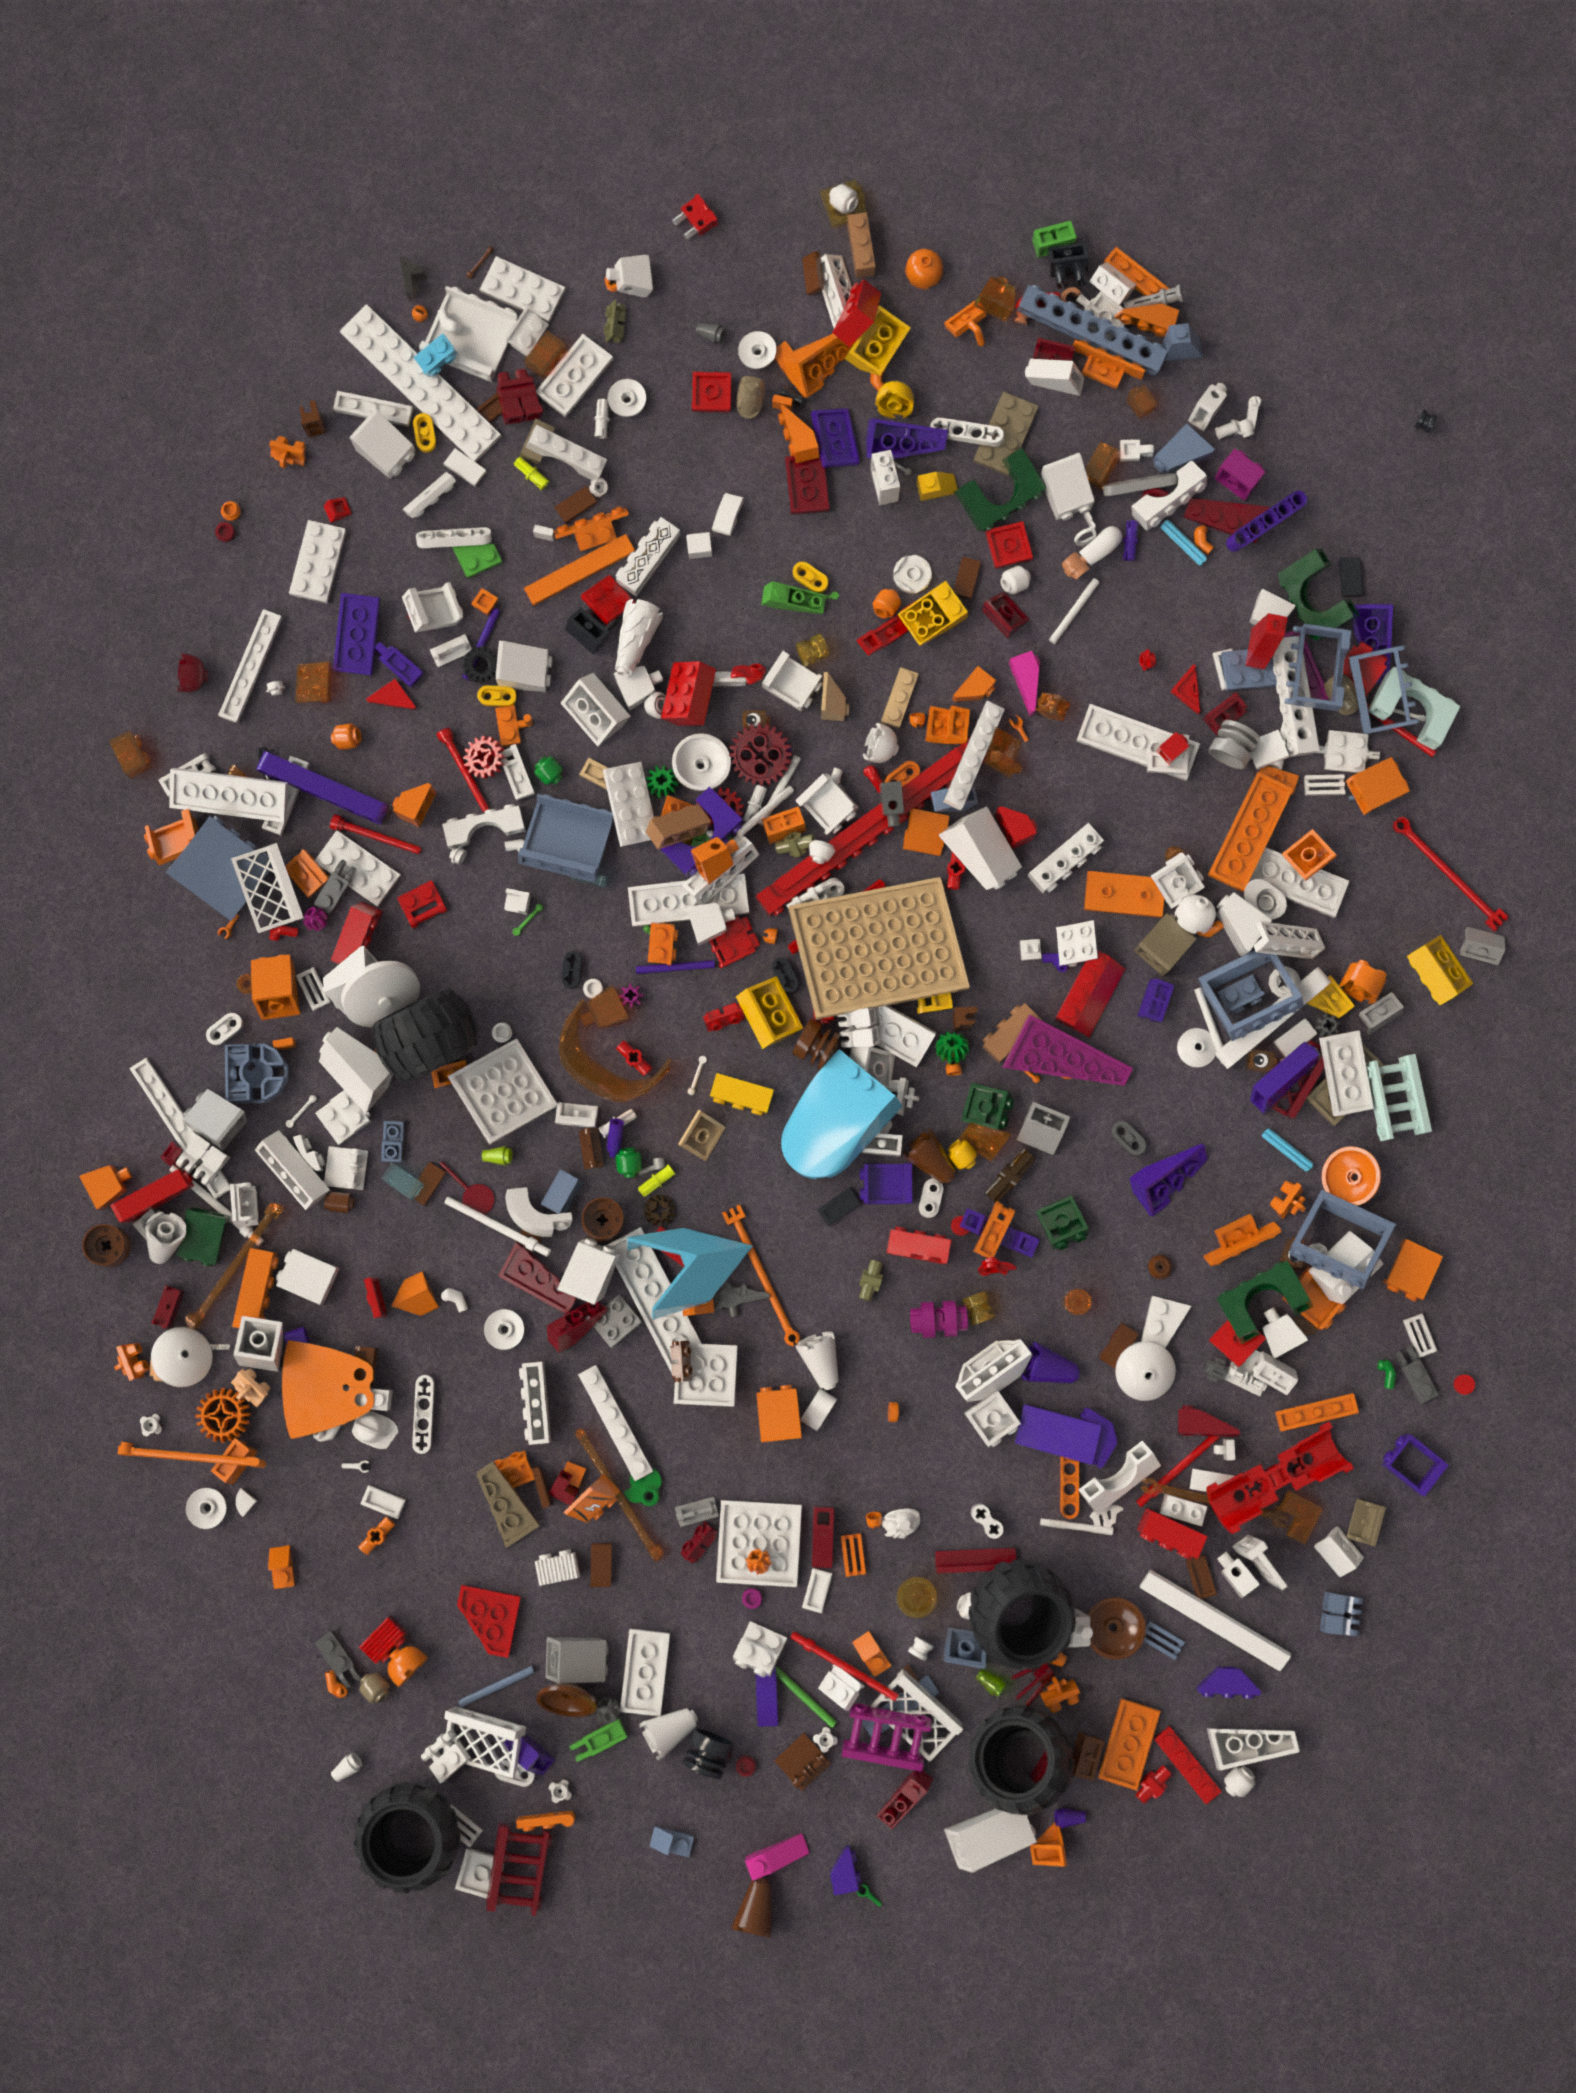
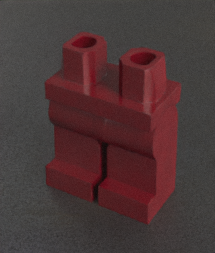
M526 369L515 371L516 379L510 380L508 372L498 373L496 391L499 397L504 424L521 423L522 419L524 422L541 419L543 410L541 405H539L533 378L528 376Z

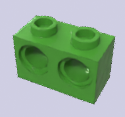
M1071 221L1034 230L1032 241L1037 258L1047 256L1048 247L1075 244L1076 235Z

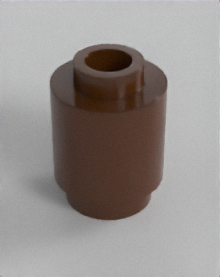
M326 1193L324 1208L329 1209L330 1212L349 1213L350 1209H354L355 1198H352L351 1193Z

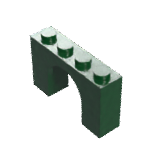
M1023 448L1017 449L1002 459L1014 482L1013 495L1006 504L995 505L990 503L975 480L967 482L954 491L978 531L984 530L986 532V530H990L995 526L994 522L999 519L1000 521L1007 519L1011 516L1009 512L1014 509L1017 511L1027 505L1025 503L1030 498L1032 500L1037 499L1042 495L1041 491L1046 488Z
M1323 548L1315 549L1278 573L1279 583L1283 589H1286L1289 594L1288 599L1290 603L1295 605L1298 617L1303 623L1340 629L1359 617L1360 614L1351 599L1342 600L1325 612L1318 611L1311 606L1307 598V588L1310 581L1332 565ZM1309 635V637L1311 639H1314V641H1319L1326 638L1323 636Z
M1288 1260L1275 1264L1272 1269L1258 1273L1255 1278L1241 1282L1236 1288L1231 1291L1226 1290L1216 1298L1241 1344L1259 1336L1248 1313L1249 1303L1257 1293L1265 1290L1279 1292L1285 1297L1295 1316L1313 1307L1310 1298Z

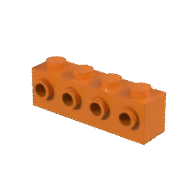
M254 1248L249 1249L232 1327L240 1328L242 1316L266 1319L263 1314L270 1302L268 1292L274 1284L272 1274L273 1270L278 1266L279 1258L276 1257L277 1253Z

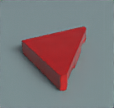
M1193 664L1170 692L1196 714H1199L1196 665Z
M396 679L366 698L368 703L412 710L417 709Z

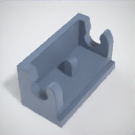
M560 1169L541 1205L558 1214L567 1213L583 1182Z

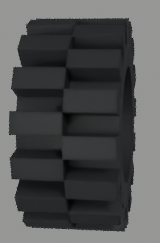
M475 647L467 652L462 660L464 675H467L468 679L473 680L474 683L487 682L496 674L497 658L494 656L495 653L491 652L489 648ZM480 657L486 660V671L477 672L474 669L473 661L476 658Z

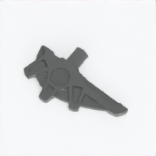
M725 1283V1289L720 1293L716 1292L713 1297L714 1311L729 1308L730 1317H737L736 1306L770 1298V1295L767 1292L747 1289L746 1285H742L739 1288L732 1287L731 1283Z

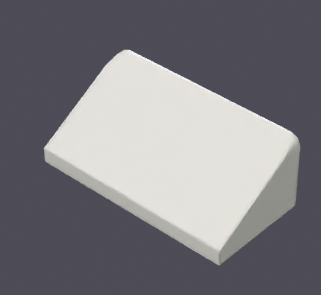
M716 672L713 687L745 686L746 678H730L731 672Z

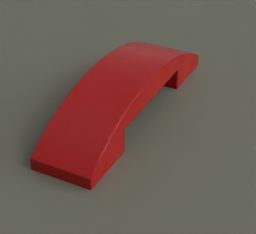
M896 615L875 630H870L856 641L869 656L890 645L909 630L900 617Z

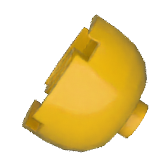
M887 382L879 389L875 405L878 407V412L885 417L895 418L893 414L903 415V418H905L913 411L914 395L910 387L903 382Z

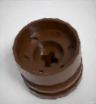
M811 1018L796 1043L792 1055L802 1061L808 1054L812 1055L810 1065L813 1066L815 1061L819 1059L820 1062L817 1069L821 1070L834 1055L841 1034L836 1032L833 1038L830 1039L829 1036L832 1029L829 1028L824 1035L821 1034L822 1024Z
M595 1198L583 1209L581 1217L582 1227L589 1238L601 1243L609 1242L616 1238L622 1230L623 1211L619 1204L610 1198ZM601 1216L608 1220L604 1226H600V1222H597Z
M98 1224L91 1227L85 1233L82 1240V1250L90 1262L102 1267H115L127 1259L130 1252V1240L122 1229L110 1224ZM110 1243L112 1249H106V1246H104V1244Z

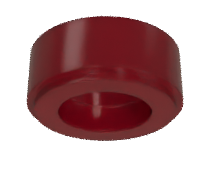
M222 522L216 526L215 535L222 542H230L235 537V529L230 523Z

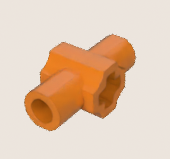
M386 1516L377 1527H373L367 1532L368 1537L360 1544L359 1549L368 1555L377 1545L382 1544L387 1539L386 1535L396 1524ZM379 1531V1532L381 1533V1534L379 1535V1537H380L381 1540H379V1539L374 1540L373 1537H374L375 1535H374L373 1532L376 1533V1532Z

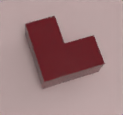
M562 1469L548 1494L570 1506L579 1490L568 1485L573 1475Z

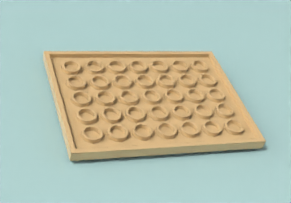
M941 877L791 905L788 908L816 1020L852 1013L869 1007L877 1008L968 990L970 987Z

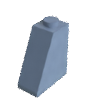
M1189 324L1169 325L1162 343L1164 349L1168 350L1164 358L1165 361L1203 357L1201 338Z
M1186 424L1155 455L1153 460L1154 467L1159 472H1164L1165 474L1172 473L1181 469L1191 460L1194 463H1198L1210 458L1215 449Z

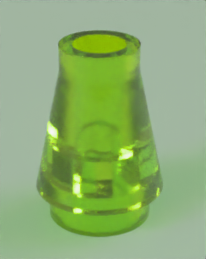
M983 1669L979 1671L975 1678L991 1696L995 1695L998 1697L1006 1685L1002 1678Z

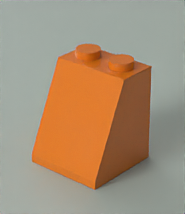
M290 954L251 960L252 1001L261 1020L301 1015L295 967Z
M792 1385L780 1386V1390L772 1391V1387L760 1388V1392H756L761 1442L802 1438L796 1388L792 1389Z

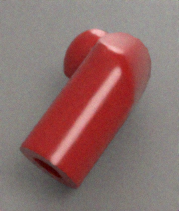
M869 765L864 768L863 773L869 778L877 792L880 793L879 784L883 783L879 776L877 768Z
M285 925L272 928L269 931V939L279 941L280 935L297 937L298 928Z

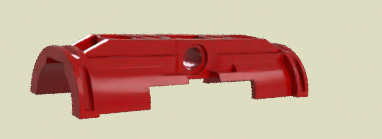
M1329 1421L1321 1425L1319 1431L1278 1454L1279 1463L1263 1470L1260 1464L1219 1485L1214 1482L1206 1487L1209 1502L1219 1521L1228 1532L1234 1534L1240 1531V1525L1262 1514L1261 1509L1279 1500L1275 1491L1290 1482L1293 1488L1298 1490L1315 1480L1322 1482L1340 1471L1347 1473L1354 1469L1351 1462H1348L1338 1452L1331 1438V1428L1333 1427ZM1306 1453L1311 1454L1313 1457V1461L1309 1465L1303 1461V1456ZM1288 1463L1290 1465L1300 1464V1466L1293 1468V1473L1287 1471V1468H1289ZM1254 1482L1260 1483L1261 1486L1258 1487L1259 1491L1252 1490L1248 1492L1247 1489H1250L1255 1486ZM1237 1490H1241L1244 1493V1499L1241 1502H1238L1234 1497Z

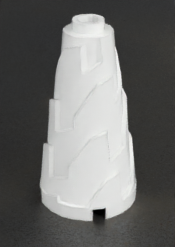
M631 599L625 605L615 665L617 674L622 677H628V675L633 673L646 646L650 643L657 627L662 621L663 612L659 614L660 608L650 602L637 599L636 604H632L633 599Z

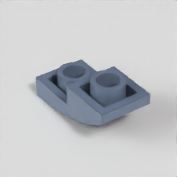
M384 1120L381 1161L402 1162L405 1120Z

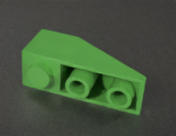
M772 581L764 586L761 605L782 610L823 614L826 595Z

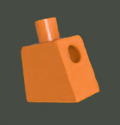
M715 837L690 851L698 873L710 885L733 866L731 854L737 851L739 847L733 839L724 844L719 837Z
M109 1165L82 1174L79 1177L96 1209L103 1210L127 1191L123 1182L132 1178V1174L127 1167L117 1172L115 1166Z

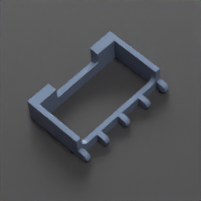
M1304 624L1302 627H1293V632L1300 633L1299 643L1291 644V649L1298 650L1296 663H1289V668L1295 669L1294 682L1287 681L1286 683L1287 687L1293 688L1292 699L1285 698L1284 703L1338 711L1343 705L1345 687H1341L1345 653L1349 650L1351 630ZM1305 634L1338 639L1331 701L1298 696Z
M1405 645L1349 656L1363 734L1419 723V719H1410L1408 707L1415 706L1416 703L1415 701L1407 703L1405 688L1412 686V682L1404 683L1401 668L1409 667L1408 663L1400 664L1398 651L1406 649ZM1393 652L1406 720L1371 727L1358 659Z

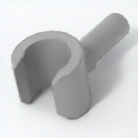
M664 1158L653 1159L654 1165L642 1169L638 1172L639 1175L663 1169L665 1167Z

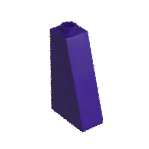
M1305 1041L1253 1085L1250 1097L1251 1103L1265 1114L1317 1063L1319 1054L1316 1048L1308 1045Z

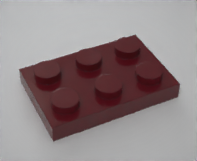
M820 454L819 458L796 463L794 456L785 457L791 515L829 511L825 468L822 467Z

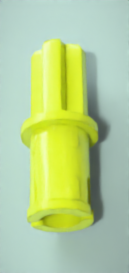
M521 457L515 461L514 465L526 475V479L533 482L540 490H543L548 485L549 480L542 476L536 467H531Z
M666 1165L665 1168L655 1175L652 1174V1177L640 1185L638 1190L645 1197L659 1186L662 1187L664 1182L676 1174L669 1165Z

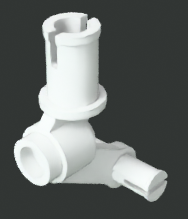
M1257 396L1249 399L1247 419L1243 421L1232 419L1230 423L1215 428L1218 439L1220 440L1234 433L1235 435H1243V438L1253 435L1261 399Z

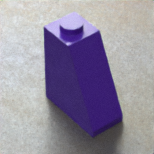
M525 1733L521 1737L518 1763L528 1772L543 1775L556 1759ZM505 1740L504 1743L509 1752L512 1751L514 1741Z

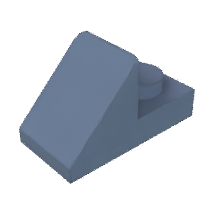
M655 1826L650 1847L665 1855L673 1853L689 1857L694 1836Z

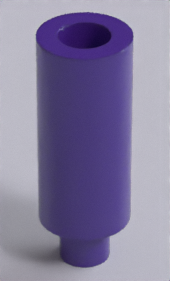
M618 1118L611 1119L609 1123L606 1149L609 1151L610 1157H615L621 1149L624 1121Z

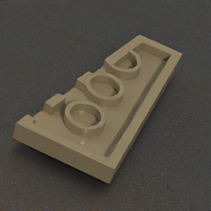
M494 1461L477 1472L478 1480L488 1500L492 1515H494L506 1548L539 1527L538 1520Z

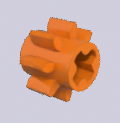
M760 1548L751 1551L748 1558L745 1559L750 1573L755 1571L757 1575L767 1572L769 1565H772L768 1552L764 1551L762 1553Z

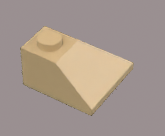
M824 672L821 720L844 721V716L849 714V704H845L846 697L829 673Z

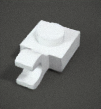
M1120 440V461H1140V455L1143 457H1153V445H1140V440Z

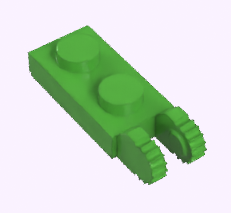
M618 1718L615 1722L606 1724L583 1736V1739L578 1740L569 1747L571 1750H575L581 1745L586 1744L588 1750L575 1757L578 1762L590 1755L594 1756L626 1739L628 1734L620 1718Z

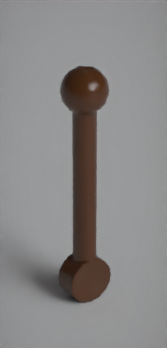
M489 246L474 268L467 272V278L472 279L476 270L488 255L494 251L493 247Z

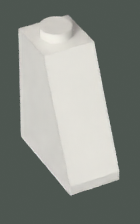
M1030 359L1029 365L1025 370V376L1031 385L1073 395H1081L1084 376L1073 361Z

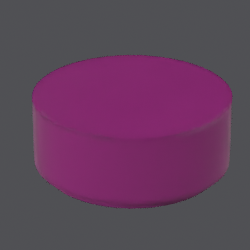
M748 1588L742 1595V1602L745 1607L755 1609L761 1604L762 1595L758 1589Z

